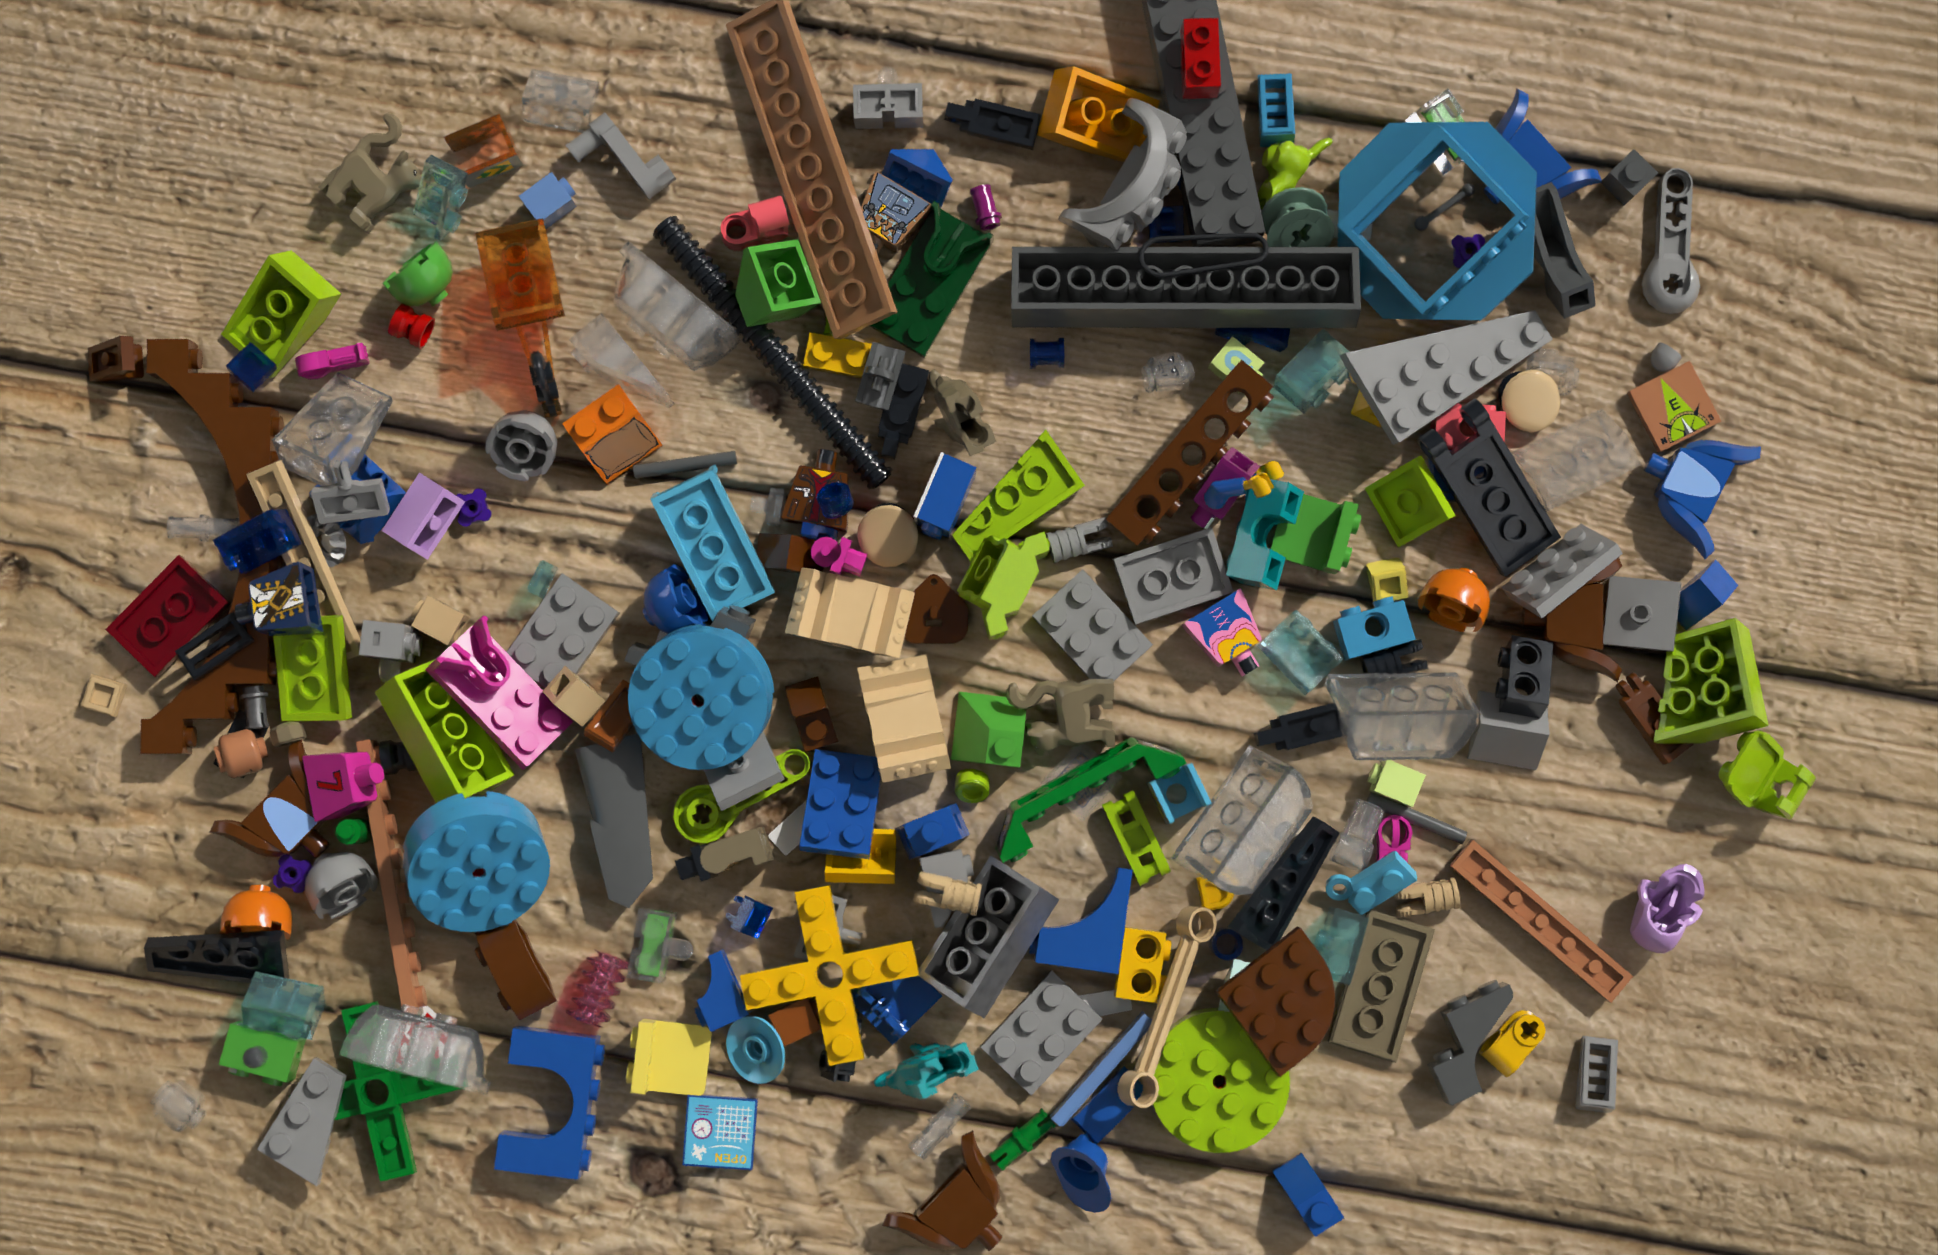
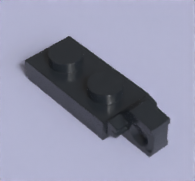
M976 98L975 101L966 100L965 106L948 102L944 115L945 121L959 124V131L965 132L968 135L1030 150L1034 148L1041 115L1038 113Z
M902 364L889 412L883 410L878 426V437L885 438L881 453L883 457L895 460L899 444L904 443L908 445L909 438H912L929 370Z
M1342 700L1278 716L1277 719L1269 720L1271 729L1256 732L1254 737L1257 746L1275 743L1278 751L1282 749L1290 750L1354 734L1346 701Z

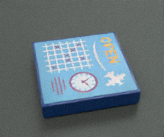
M688 1095L682 1165L752 1170L758 1098Z

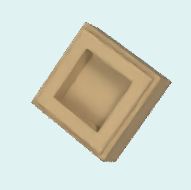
M91 674L80 707L117 717L128 684Z

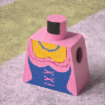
M1241 588L1182 624L1184 630L1217 667L1232 660L1242 677L1259 667L1249 648L1262 641V638Z

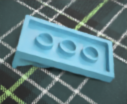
M716 465L710 466L709 470L661 493H654L650 499L712 622L724 606L729 608L730 605L744 608L775 593V589L717 475L718 468Z

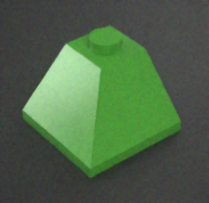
M959 691L951 760L1020 768L1026 710L1017 709L1012 706L1007 697Z

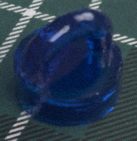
M841 482L827 484L819 490L816 496L822 514L828 519H836L846 515L854 505L849 486Z

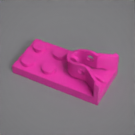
M482 616L425 670L510 758L524 770L573 721L549 700L538 684L491 637L487 625L489 618Z

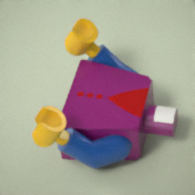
M1231 447L1221 458L1195 496L1194 501L1199 506L1192 514L1191 519L1200 527L1208 529L1216 517L1222 520L1239 496L1247 494L1249 489L1252 488L1256 498L1268 495L1274 488L1270 479L1276 480L1284 476L1280 464L1276 461H1270L1259 466L1244 454Z

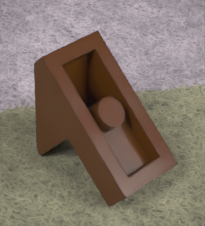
M118 336L88 348L90 382L140 379L144 376L142 346L134 344L132 336Z
M818 676L785 686L792 716L795 719L805 752L839 742Z

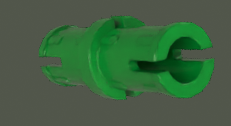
M1042 1108L1020 1129L1014 1128L1011 1131L1013 1135L989 1153L994 1162L1004 1153H1007L997 1163V1166L1002 1171L1024 1151L1029 1153L1034 1148L1033 1144L1056 1127L1051 1118L1040 1127L1038 1126L1048 1116Z

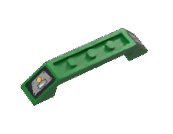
M1130 737L1115 747L1106 750L1012 801L1009 804L995 850L1003 863L1008 860L1010 862L1018 861L1028 854V849L1034 847L1021 822L1025 820L1032 822L1041 818L1046 813L1045 809L1056 803L1064 805L1076 798V793L1086 787L1092 789L1100 786L1107 780L1106 776L1117 770L1124 772L1133 768L1138 763L1137 759L1141 757L1150 774L1156 780L1159 778L1168 779L1176 775L1180 771V767L1186 764L1184 757L1177 750Z

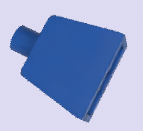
M957 803L896 828L909 860L970 835Z

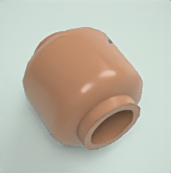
M250 729L222 735L218 740V746L213 747L220 773L226 772L230 778H239L261 771L263 767L262 758L268 757L263 737L256 738L254 732Z

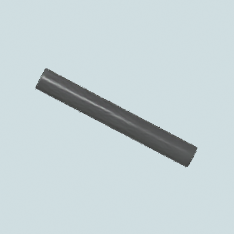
M736 451L633 465L635 479L707 469L712 465H716V467L737 464Z
M1370 792L1366 800V805L1390 815L1402 816L1409 823L1459 844H1463L1466 839L1467 831L1373 792Z

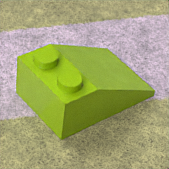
M292 250L268 255L221 335L266 375L273 378L327 319L341 293Z

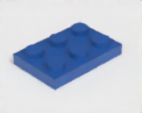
M815 749L799 845L800 851L861 859L870 858L881 785L877 757Z

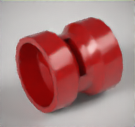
M402 303L392 316L388 327V334L398 339L404 337L409 340L411 345L422 349L433 332L435 318L427 314L419 315L414 312L412 307Z

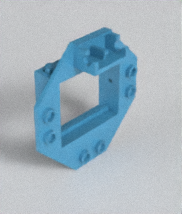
M1489 122L1389 123L1340 171L1337 247H1359L1360 295L1383 319L1484 320L1534 272L1537 172ZM1450 147L1515 216L1425 302L1361 233Z

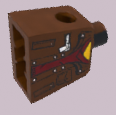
M818 449L815 467L799 466L781 518L783 522L801 525L803 522L833 528L841 532H848L849 480L847 473L835 471L837 452Z

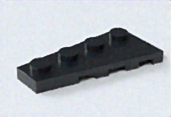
M284 930L150 937L144 946L147 971L285 988L289 980Z

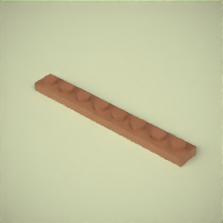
M368 739L356 742L358 752H367L370 755L371 763H379L381 765L377 740ZM386 779L381 783L375 784L377 799L367 805L403 1018L424 1013L423 1007L427 1006V995L425 987L423 985L419 986L417 972L421 971V960L418 951H413L411 938L415 937V926L413 918L411 916L407 917L405 903H409V891L406 882L401 883L399 869L403 868V856L400 848H395L393 835L397 834L398 831L395 815L389 814L387 800H391L392 794L389 781Z

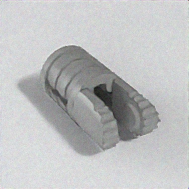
M1106 517L1077 524L1072 528L1068 527L1065 530H1058L1054 533H1046L1053 562L1057 563L1059 560H1066L1070 557H1077L1080 554L1085 555L1112 547L1113 544L1110 537H1101L1085 542L1084 538L1086 534L1108 527Z

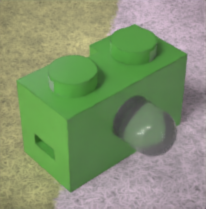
M242 1021L230 1023L219 1065L229 1067L228 1073L249 1077V1074L252 1073L263 1076L262 1082L266 1084L282 1086L283 1082L287 1083L295 1079L306 1038L268 1030L265 1027Z

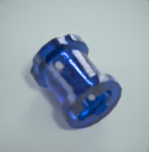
M1030 338V369H1036L1037 365H1058L1059 368H1065L1064 338H1059L1058 341L1037 342L1035 338Z

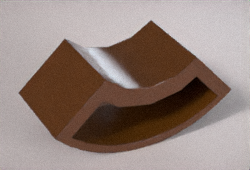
M517 919L510 924L498 928L475 932L479 947L475 948L476 956L483 967H489L500 989L497 992V996L505 1011L512 1009L520 1021L557 1001L550 978L537 958L527 933Z

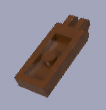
M1632 672L1626 676V681L1621 680L1616 684V689L1622 696L1619 699L1620 706L1662 765L1669 764L1694 745V743L1656 744L1654 742L1655 730H1658L1660 713L1658 712L1659 701L1662 698L1649 681L1644 680L1642 682L1638 675Z

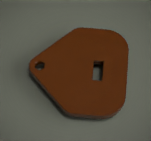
M932 574L928 576L913 591L915 595L904 639L914 644L958 643L966 636L968 631V606L938 575ZM932 579L937 580L936 585L931 584ZM926 620H942V626H926Z

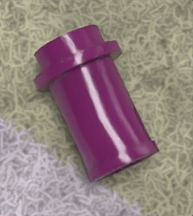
M984 184L972 188L970 195L972 196L978 217L975 220L976 225L980 226L982 231L999 227L1002 215L996 210L991 186Z

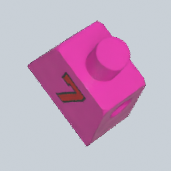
M367 752L325 753L302 756L315 822L343 818L376 801L377 791L375 784L383 781L384 770L379 763H371L370 755Z

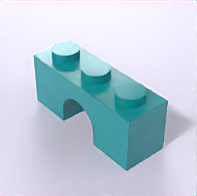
M1270 479L1274 488L1268 495L1256 498L1252 488L1245 495L1246 504L1242 518L1236 527V540L1233 551L1227 560L1226 576L1241 584L1277 590L1286 557L1267 548V535L1279 523H1296L1304 491L1289 482Z

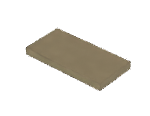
M1369 910L1365 913L1328 1039L1329 1043L1394 1063L1397 1062L1435 929L1374 910Z

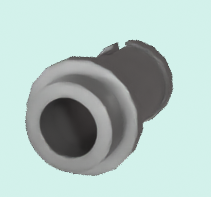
M264 686L242 688L243 695H240V699H244L246 729L268 728L265 697L268 696V692H264Z

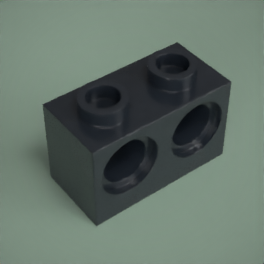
M1512 635L1506 647L1500 648L1497 665L1502 668V678H1498L1495 688V698L1500 699L1499 712L1541 718L1549 705L1553 642ZM1518 657L1526 659L1530 664L1522 663ZM1515 688L1524 690L1528 696L1519 694Z

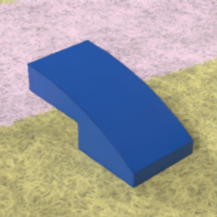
M1125 1066L1120 1068L1102 1089L1094 1094L1071 1119L1085 1134H1088L1095 1144H1098L1135 1107L1124 1104L1118 1095L1119 1080L1125 1072L1129 1071ZM1139 1080L1135 1082L1133 1087L1135 1100H1138L1143 1092V1085Z

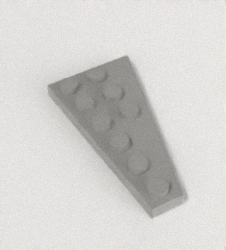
M1536 310L1347 352L1340 355V358L1394 445L1553 339Z

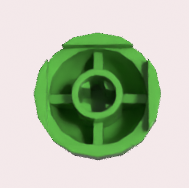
M435 241L403 264L404 266L398 270L399 273L394 271L382 283L394 298L407 306L418 307L429 302L433 307L448 295L445 288L452 280V264L446 252Z

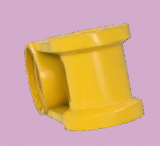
M1516 1011L1497 1032L1486 1040L1479 1054L1502 1075L1509 1077L1523 1064L1530 1052L1542 1041L1545 1036V1025L1539 1017L1529 1011ZM1524 1021L1532 1029L1529 1034L1523 1032L1524 1030L1520 1027Z

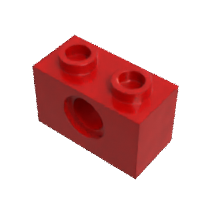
M1218 18L1183 19L1180 30L1183 99L1217 98L1221 88Z

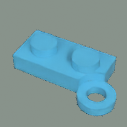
M1394 850L1352 878L1343 874L1331 876L1325 884L1326 893L1330 898L1337 901L1348 899L1350 905L1360 915H1363L1416 882L1417 872ZM1337 884H1343L1346 888L1342 891H1337L1333 887Z

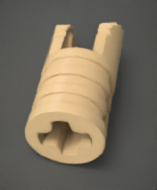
M919 872L918 882L922 886L944 890V893L916 891L914 896L915 903L942 909L947 908L952 911H961V913H970L976 916L982 884H973L972 882H964L959 879L954 880L951 877Z
M1455 878L1411 884L1394 895V897L1402 900L1421 898L1419 901L1397 905L1396 916L1398 918L1460 908V896Z

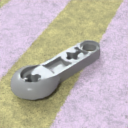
M1673 168L1667 171L1659 180L1655 255L1646 269L1642 281L1643 294L1649 305L1667 314L1681 313L1691 307L1697 299L1700 289L1699 275L1690 259L1693 182L1690 174L1681 168ZM1676 176L1683 181L1684 189L1681 193L1675 194L1669 191L1666 184L1669 177ZM1683 200V203L1680 202L1675 207L1676 217H1681L1682 221L1672 226V220L1666 219V216L1673 211V202ZM1669 278L1675 279L1673 283L1677 282L1679 287L1672 294L1667 292L1669 288L1664 289L1663 283L1669 280Z

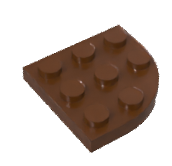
M1295 927L1215 990L1271 1069L1279 1077L1283 1076L1307 1057L1320 1044L1330 1027L1335 1008V989L1330 970L1301 927Z

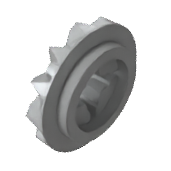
M317 514L307 517L315 537L322 535L321 544L324 547L321 550L328 566L334 567L338 565L346 553V539L342 529L337 522L319 524Z

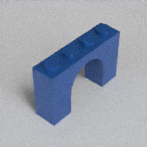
M524 1026L512 1028L508 1064L546 1068L558 1073L565 1079L571 1089L573 1110L564 1128L555 1133L542 1135L507 1130L501 1132L498 1135L494 1170L576 1180L583 1175V1171H589L592 1151L586 1150L588 1136H593L596 1124V1115L591 1114L592 1101H598L601 1084L600 1080L595 1079L597 1066H602L605 1054V1045L600 1044L601 1036Z

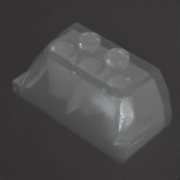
M628 241L619 252L625 261L615 282L614 305L618 311L629 319L626 325L640 337H643L645 334L649 335L656 341L653 347L667 359L673 355L693 371L714 365L735 349L741 340L734 327Z
M1456 672L1328 674L1325 687L1337 708L1341 733L1354 760L1358 761L1452 758L1467 744L1481 716L1479 709Z
M1249 745L1211 799L1212 804L1206 806L1171 859L1178 865L1224 891L1236 895L1253 894L1269 874L1313 809L1311 792L1304 778L1294 767Z
M404 1004L401 1010L381 1005H372L356 1019L343 1041L339 1055L351 1061L488 1095L491 1082L484 1078L485 1051L479 1033L474 1029L456 1025L457 1018L437 1013L435 1019L422 1016V1009Z

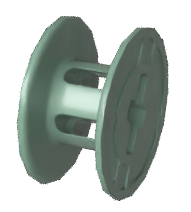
M1296 187L1279 192L1266 202L1261 212L1269 247H1329L1334 237V224L1327 215V203L1323 196L1314 189Z

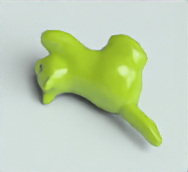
M1331 138L1319 140L1309 150L1303 146L1295 145L1292 141L1270 145L1262 157V166L1266 167L1269 171V177L1263 182L1258 192L1260 209H1263L1266 202L1275 194L1289 188H1295L1299 179L1308 169L1310 162L1324 149L1329 147L1333 140Z

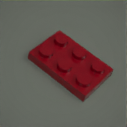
M178 555L105 630L152 676L159 678L178 658L175 651L204 632L231 603L183 556Z

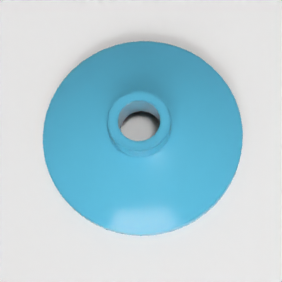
M752 1015L736 1020L730 1026L726 1037V1049L734 1069L744 1079L756 1084H765L777 1078L784 1066L785 1050L775 1028L763 1018Z

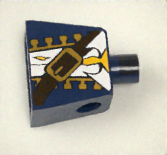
M299 561L251 581L248 586L250 601L235 606V616L239 624L244 625L253 622L256 631L268 636L323 632L314 569Z

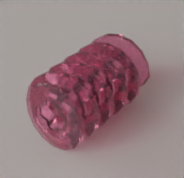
M594 949L598 956L586 957L585 959L593 966V969L581 970V974L588 979V983H576V987L583 992V996L571 997V1000L579 1007L577 1010H566V1014L583 1023L603 1028L599 1022H609L611 1020V1016L604 1009H614L616 1003L608 996H618L621 993V990L613 983H623L626 979L618 969H629L631 964L623 958Z

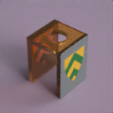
M500 114L444 137L452 151L457 152L500 133L503 134L510 152L459 173L468 188L524 166L508 126Z

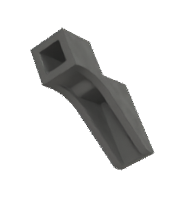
M1552 182L1537 187L1534 258L1544 271L1547 297L1565 319L1596 306L1594 282L1577 255L1556 187Z
M1497 980L1487 982L1478 987V994L1468 999L1466 995L1453 998L1446 1003L1448 1008L1440 1011L1458 1050L1453 1051V1048H1447L1433 1055L1435 1061L1427 1064L1445 1103L1450 1106L1483 1091L1475 1071L1476 1053L1481 1043L1513 999V991L1507 983L1501 982L1498 984Z

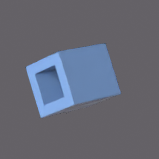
M552 172L519 195L521 201L543 230H546L577 207L571 198L576 194L564 177L558 181Z

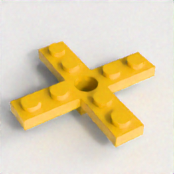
M830 885L794 892L808 961L741 974L740 981L746 1010L815 997L829 1066L864 1059L865 1056L851 989L918 976L919 969L913 940L844 953ZM834 962L840 966L843 978L839 985L827 987L820 982L818 970L823 963Z

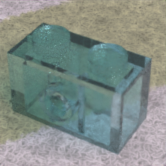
M1322 329L1276 375L1274 388L1303 414L1311 406L1316 409L1328 397L1329 392L1327 390L1334 383L1342 384L1350 375L1340 358V355L1350 351L1327 331Z
M1330 907L1324 929L1318 930L1314 946L1326 962L1333 981L1351 985L1369 917Z
M255 971L241 1005L243 1025L249 1026L256 1031L268 1030L282 1033L292 1039L304 1038L312 1040L325 1007L324 986Z

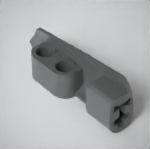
M638 734L625 736L613 753L599 744L575 750L592 816L590 826L608 898L627 908L633 905L653 879L642 741Z

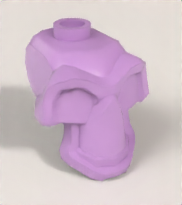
M1681 864L1663 872L1659 881L1641 880L1637 887L1639 900L1634 911L1630 933L1636 943L1648 951L1661 954L1671 951L1681 939L1686 927L1696 922L1702 914L1703 910L1694 903L1695 901L1702 900L1704 897V884L1700 872L1691 865Z

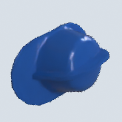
M1085 1133L1080 1134L1076 1140L1071 1141L1066 1147L1056 1148L1052 1152L1050 1159L1067 1197L1076 1206L1085 1211L1097 1213L1106 1210L1110 1206L1112 1197L1105 1177L1108 1158L1102 1148L1093 1143L1088 1134Z

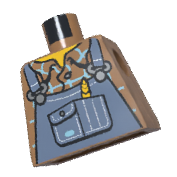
M876 171L861 209L877 255L883 245L896 253L900 251L927 219L931 212V203Z

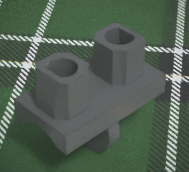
M872 342L855 402L889 412L906 351Z

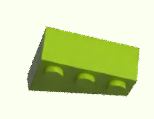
M1732 618L1676 634L1674 652H1666L1663 673L1665 685L1663 699L1659 701L1658 730H1655L1654 736L1656 744H1702L1769 726L1750 631L1737 618Z

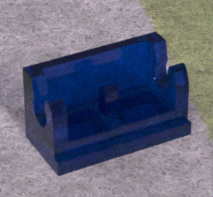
M287 509L267 510L213 539L227 568L230 571L238 568L241 574H247L302 544Z

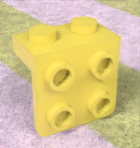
M651 1019L641 1020L638 1027L632 1028L630 1048L636 1049L634 1062L628 1063L626 1083L632 1084L631 1093L646 1094L648 1091L701 1096L706 1090L712 1032H710L708 1026L702 1027L696 1024Z

